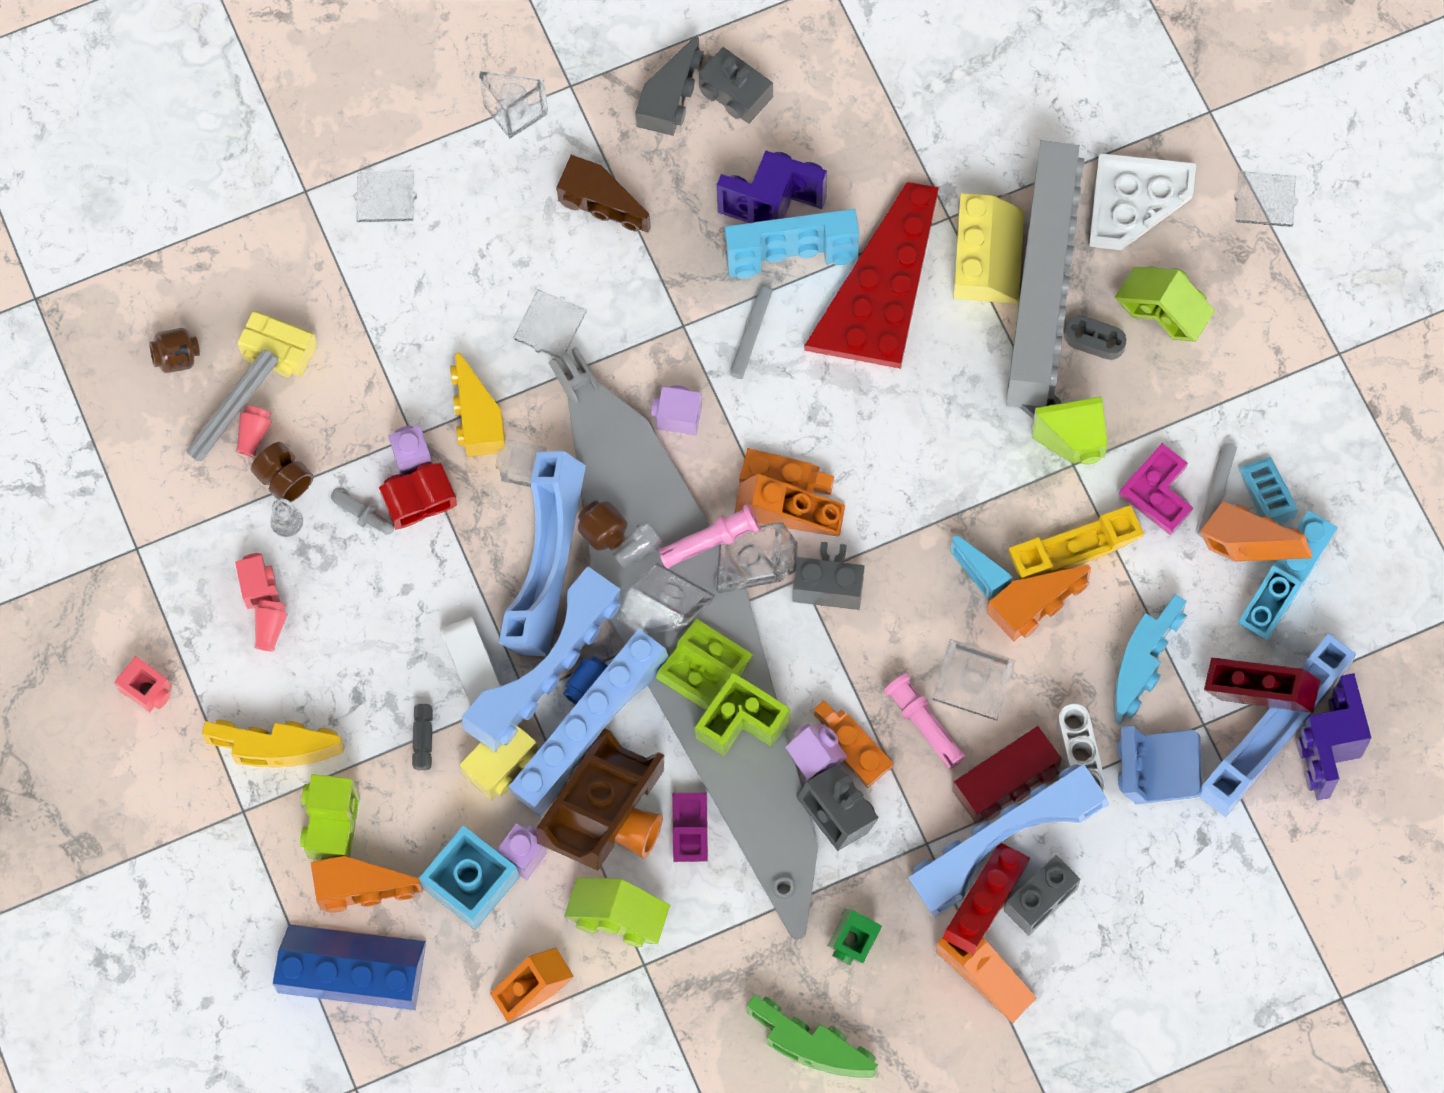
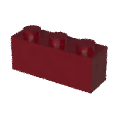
M1211 657L1204 691L1221 701L1313 713L1321 680L1301 668Z
M1036 726L953 781L952 792L975 823L982 819L990 821L1000 814L1003 810V805L1011 800L1014 803L1019 802L1031 792L1030 787L1039 781L1042 784H1046L1059 774L1058 769L1060 768L1062 757L1040 727Z

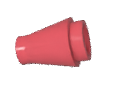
M245 406L244 412L240 413L236 452L255 457L257 449L272 423L269 420L271 416L269 411L254 406Z
M259 601L258 608H255V649L274 652L276 642L288 616L285 613L286 605L273 601Z

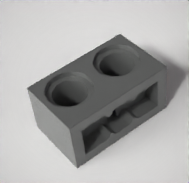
M1055 855L1006 901L1004 912L1030 936L1078 890L1081 879Z

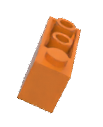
M756 474L740 483L734 513L743 510V506L749 503L758 522L761 524L836 537L840 536L845 504L761 474Z
M1222 501L1200 531L1210 551L1235 562L1310 559L1313 555L1307 543V537L1300 530L1282 527L1268 516L1259 517L1239 504L1234 506Z
M1084 565L1013 581L988 602L987 614L1013 642L1020 636L1027 638L1039 627L1038 621L1046 615L1049 617L1055 615L1064 606L1065 603L1063 601L1071 594L1077 596L1087 588L1090 583L1088 580L1091 567Z
M347 856L311 862L316 902L320 910H326L328 913L341 912L346 910L348 905L359 903L363 907L375 906L381 903V899L395 897V900H408L416 896L415 893L423 892L417 877Z
M942 938L937 942L936 953L1012 1024L1037 999L985 939L982 940L974 955Z

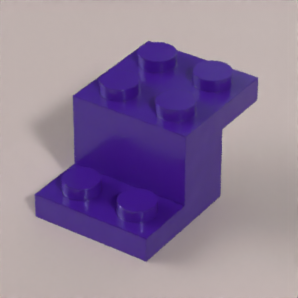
M765 150L752 184L737 175H731L730 177L723 174L720 175L716 185L718 213L747 223L785 218L791 200L823 209L827 199V170H824L814 162L803 163L792 159L786 153H772Z
M1354 673L1340 676L1336 687L1333 689L1332 698L1328 700L1330 712L1309 716L1304 728L1301 729L1300 738H1297L1300 758H1306L1309 769L1305 771L1307 787L1309 791L1314 790L1317 801L1331 797L1340 779L1336 763L1362 758L1372 738Z

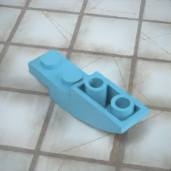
M1310 510L1307 511L1297 529L1307 537V543L1313 555L1310 559L1277 560L1238 621V624L1266 641L1295 600L1338 529L1337 526Z
M1177 594L1174 595L1157 620L1147 613L1144 614L1127 645L1115 688L1114 721L1119 725L1126 716L1130 719L1134 717L1142 704V701L1139 700L1145 690L1151 692L1161 677L1157 673L1161 661L1156 658L1166 648L1169 641L1165 638L1171 629L1177 632L1187 617L1183 613L1187 601Z

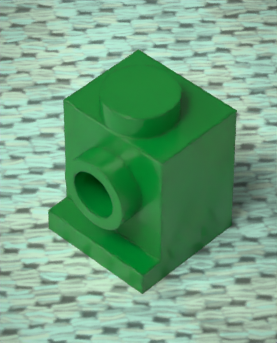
M844 908L841 914L842 917L827 946L834 949L832 954L834 958L847 965H851L853 960L864 963L882 926L854 910ZM848 932H852L855 935V941L851 945L845 942Z

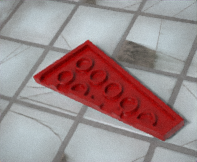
M906 182L804 345V351L901 369L939 187Z

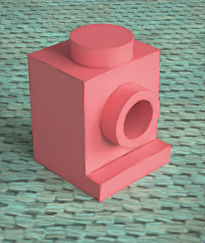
M261 553L248 554L243 557V560L235 561L242 598L247 609L258 607L260 600L280 602L275 587L276 582L272 565L265 566Z
M137 656L132 659L114 681L120 693L129 697L149 713L154 707L161 709L171 696V693L168 691L171 688L168 679ZM146 686H152L146 695L142 694V690Z

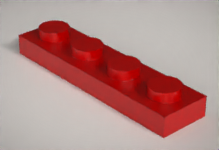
M1001 842L994 850L946 928L942 939L974 955L1026 869L1030 857Z

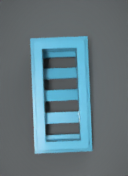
M1271 457L1239 468L1259 517L1268 516L1278 524L1296 517L1298 512L1296 504ZM1264 468L1268 471V474L1253 478L1251 473ZM1272 480V485L1260 489L1257 484ZM1273 491H1276L1278 494L1267 499H1264L1262 496ZM1281 501L1282 506L1271 510L1269 509V505Z
M959 535L952 538L951 554L987 600L993 599L1012 583L1013 577Z

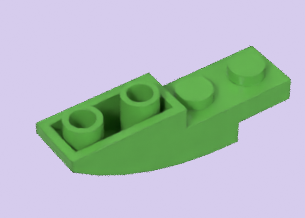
M754 995L747 1004V1014L771 1030L767 1036V1045L782 1055L805 1066L835 1075L873 1078L878 1071V1064L874 1062L876 1057L861 1046L855 1049L845 1042L847 1037L837 1028L830 1026L827 1029L820 1024L813 1035L808 1033L810 1028L807 1024L796 1017L790 1020L780 1013L782 1008L766 996L762 1000Z

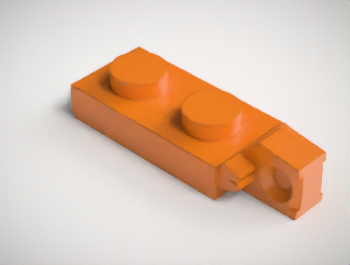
M747 448L739 482L741 483L756 474H761L811 493L816 491L831 495L834 476L819 472L820 467L809 462Z
M824 700L813 709V715L822 725L825 724L826 727L833 730L837 735L838 744L847 756L843 761L845 765L867 788L894 767V763L849 714L847 715L842 709L836 713Z

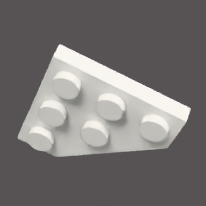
M1099 153L1089 247L1123 250L1190 201L1194 193L1196 164Z

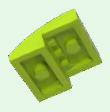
M696 619L678 641L675 651L657 671L656 679L702 709L707 710L731 674L735 673L741 676L752 659L753 654Z

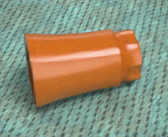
M634 808L616 835L615 843L627 848L642 859L647 858L659 836L663 821L662 814Z

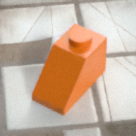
M553 948L528 956L490 994L506 1021L510 1022L554 996L574 975L557 948Z

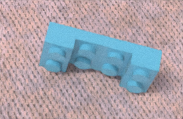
M855 209L724 227L727 245L725 254L729 277L737 276L741 279L753 277L755 274L761 273V261L764 260L780 262L786 257L793 256L810 258L823 252L826 264L846 265L853 260H858L859 228Z

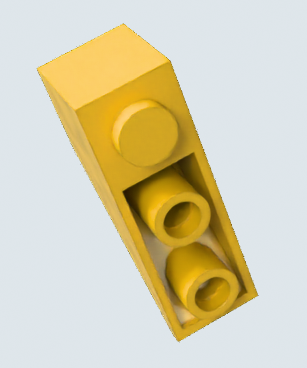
M455 353L456 365L450 366L452 385H458L459 395L453 396L455 416L461 415L462 426L456 427L458 446H465L467 457L507 453L501 409L460 353Z

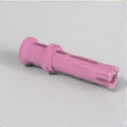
M748 503L743 506V510L727 517L719 516L715 520V524L660 548L658 551L663 564L668 569L721 543L731 545L735 543L736 538L751 531L757 533L761 531L752 507Z
M908 673L899 676L883 692L886 696L891 695L901 708L903 718L911 720L917 726L949 770L962 762L961 760L966 758V755L954 743L950 735L929 710L928 699L925 696H920L909 682L911 677Z

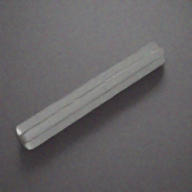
M262 350L187 448V453L197 461H202L277 364V356L269 350Z

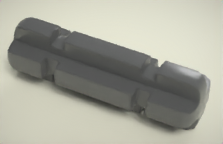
M416 704L413 717L414 721H416L413 723V749L415 753L412 755V765L415 770L425 771L429 770L432 764V756L429 752L432 751V723L430 721L433 720V709L430 704Z

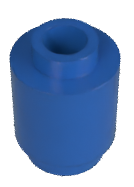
M592 657L591 660L583 658L565 683L566 689L563 695L576 705L608 665L596 657Z

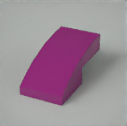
M672 793L673 862H708L707 793Z

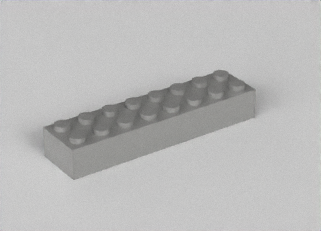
M1040 140L1006 406L1022 407V404L1044 407L1047 404V399L1054 400L1070 280L1069 274L1074 248L1073 242L1077 224V210L1081 191L1080 185L1084 167V158L1078 157L1080 145Z

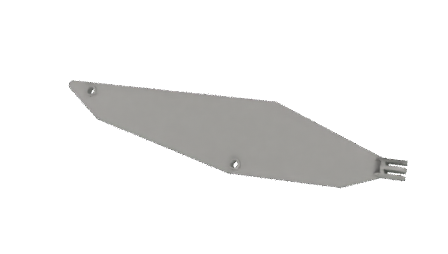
M577 347L572 349V354L583 374L579 373L568 353L560 355L561 362L571 379L570 381L566 378L555 358L550 360L548 363L568 397L576 459L586 465L581 488L583 509L593 501H599V503L608 501L628 522L624 533L626 539L617 549L611 551L607 548L597 551L588 543L592 569L620 588L619 602L621 607L611 619V622L624 645H626L638 629H641L666 649L668 657H670L675 651L680 638L693 622L698 619L753 654L752 659L740 677L777 700L746 587L721 544L683 560L668 569L661 560L658 549L675 543L710 525L649 421L596 380ZM727 580L731 584L729 587L723 588L719 586V583ZM655 676L648 685L649 689L788 933L794 939H802L807 929L818 843L810 815L797 799L802 786L795 761L785 748L789 744L786 729L783 730L773 747L765 744L747 731L742 730L725 757L698 741L695 737V726L706 710L656 679ZM781 885L790 887V891L787 894H781L777 889Z

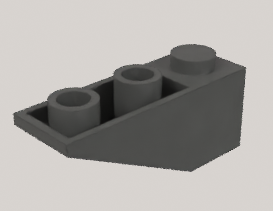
M693 37L644 84L635 112L637 127L674 136L677 125H683L686 115V107L683 104L686 97L691 98L695 86V79L692 78L694 69L700 70L704 51H701L699 48L698 37Z

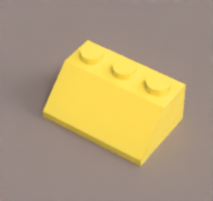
M961 193L953 299L1019 303L1024 225L1023 209L994 195Z

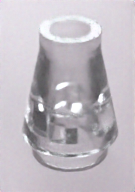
M278 499L272 505L270 525L277 535L290 537L301 530L303 516L287 499Z
M646 521L641 526L637 524L612 555L626 569L629 565L657 552V547L663 541Z

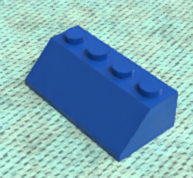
M289 924L278 950L273 986L279 994L416 1010L426 941Z

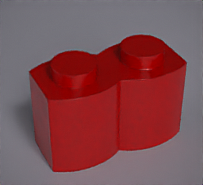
M423 463L416 467L415 472L410 475L402 476L401 474H396L388 477L383 482L384 484L379 487L381 498L395 530L411 526L427 517L438 515L457 506L455 493L441 463Z

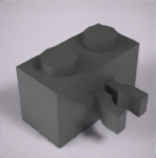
M722 47L699 73L701 93L711 101L716 100L725 106L726 111L733 118H741L748 124L773 98V82L725 47Z
M821 542V560L797 557L793 585V602L860 610L865 565L842 563L846 556L847 545L840 544L839 554L835 556L834 561H829L830 555L827 554L828 542Z
M838 764L807 781L797 796L798 801L837 851L868 834L879 818L872 804L864 799L863 793L854 786L852 778L844 773Z

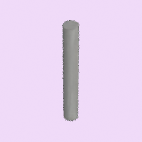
M761 286L730 374L734 378L743 379L773 292L769 287Z
M1224 444L1197 534L1202 537L1201 529L1221 503L1237 450V446L1234 444Z

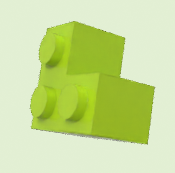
M1133 267L1114 297L1132 318L1156 320L1173 340L1196 342L1215 312L1206 301L1207 297L1197 290L1188 280V275L1178 268Z
M732 673L695 726V737L698 741L725 757L742 730L747 731L765 744L773 747L791 720V709L737 674Z
M311 774L310 785L304 784L302 805H306V814H309L310 818L308 827L302 828L300 847H304L308 859L325 860L341 856L350 857L360 796L353 779Z
M577 877L564 917L576 922L575 927L583 932L595 934L596 930H601L609 934H619L623 936L622 941L634 947H643L644 943H659L670 904L623 879Z

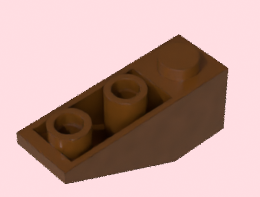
M570 155L556 187L558 202H561L564 207L576 211L581 209L590 212L599 220L608 221L610 219L621 223L623 227L630 231L637 232L641 230L649 232L651 228L649 213L602 165Z

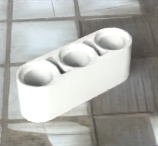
M471 616L440 628L441 635L470 706L484 690L501 687Z
M1080 704L1066 705L1061 710L1057 723V733L1065 767L1068 768L1072 765L1080 767L1085 764L1104 792L1105 778L1090 715L1087 709ZM1074 717L1081 721L1082 726L1072 729L1064 721L1067 718ZM1084 750L1089 754L1090 758L1086 761H1079L1073 757L1072 752Z

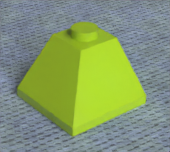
M1102 396L1035 408L1031 432L1032 438L1071 463L1081 462L1084 465H1089L1100 461L1101 458H1105L1108 446Z

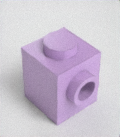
M673 385L670 388L662 386L660 398L654 397L651 413L652 417H656L657 429L697 435L702 409V393L690 391L687 387Z
M420 425L416 427L404 426L397 429L393 434L388 435L399 472L402 476L410 475L415 472V468L419 465L431 462Z
M806 724L794 732V740L785 747L807 780L816 777L837 764L839 765L847 758L838 744L837 735L833 730L826 727L825 724L815 726Z
M517 823L496 850L517 867L519 876L525 880H528L547 854L546 847L537 844V830L528 825L524 829Z

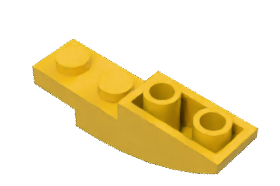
M216 720L215 723L205 721L202 730V736L206 744L232 749L231 755L236 764L254 767L274 768L311 764L343 753L345 748L341 736H338L336 731L327 728H318V731L305 729L303 724L294 721H285V724L275 722L271 735H268L269 732L259 727H249L248 730L235 728L236 725L226 720Z

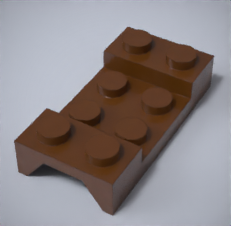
M604 728L537 826V844L598 871L614 848L615 837L643 794L648 795L664 772L665 755L657 752L647 758L623 748L612 732Z

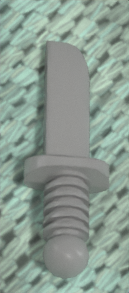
M337 489L332 493V501L358 517L357 524L364 527L366 524H369L386 535L394 531V525L375 513L377 510L376 506L370 504L366 507Z

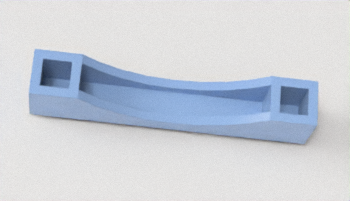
M565 451L536 453L530 483L536 518L533 556L522 589L513 603L505 610L499 639L501 645L521 656H548L550 653L586 465Z
M587 566L567 590L565 624L558 641L548 656L536 668L518 680L501 687L484 690L462 716V729L494 752L502 744L508 745L516 735L518 730L516 727L522 719L528 720L535 713L539 705L537 701L544 693L549 695L555 689L561 672L565 668L570 670L575 665L580 656L579 651L585 643L590 645L594 642L601 630L599 626L606 618L611 620L617 614L621 607L619 602L620 588Z
M638 629L509 785L513 796L538 816H541L562 791L573 770L602 730L657 675V671L669 658L666 649L641 629Z
M1329 633L1301 667V669H1305L1321 680L1314 710L1337 684L1340 676L1344 675L1351 667L1356 656L1355 652ZM1270 707L1255 727L1202 785V793L1199 797L1226 818L1312 713Z
M1085 764L1080 767L1072 765L1058 775L1060 779L1049 787L1047 784L1040 785L1029 794L1031 797L1029 800L1021 805L1017 802L1009 805L1000 812L1002 817L990 824L986 821L978 825L971 831L973 836L964 842L954 841L942 850L943 855L933 862L927 859L914 867V874L908 878L931 914L936 917L964 899L969 882L979 864L991 850L1006 838L1023 829L1043 823H1081L1108 806L1107 797Z

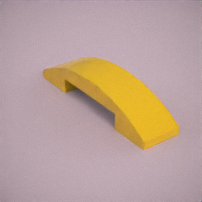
M1129 505L1101 515L1096 522L1042 541L1038 537L1009 547L1008 553L1020 579L1070 569L1090 562L1142 538L1144 532L1132 506Z

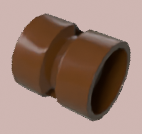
M279 441L265 448L255 458L250 470L263 485H269V492L282 505H286L298 499L309 488L314 476L302 462L295 461L296 457L283 442Z

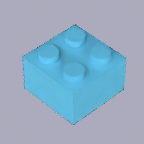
M463 825L419 877V881L423 890L476 930L520 877L518 869L513 863Z

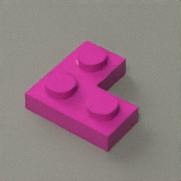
M1161 443L1120 489L1119 495L1171 536L1193 510L1190 504L1169 489L1187 468L1188 463Z

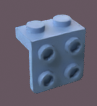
M1135 726L1121 727V739L1117 741V751L1119 758L1122 760V772L1118 774V785L1120 791L1137 805L1197 798L1201 795L1200 735L1195 730L1144 735Z

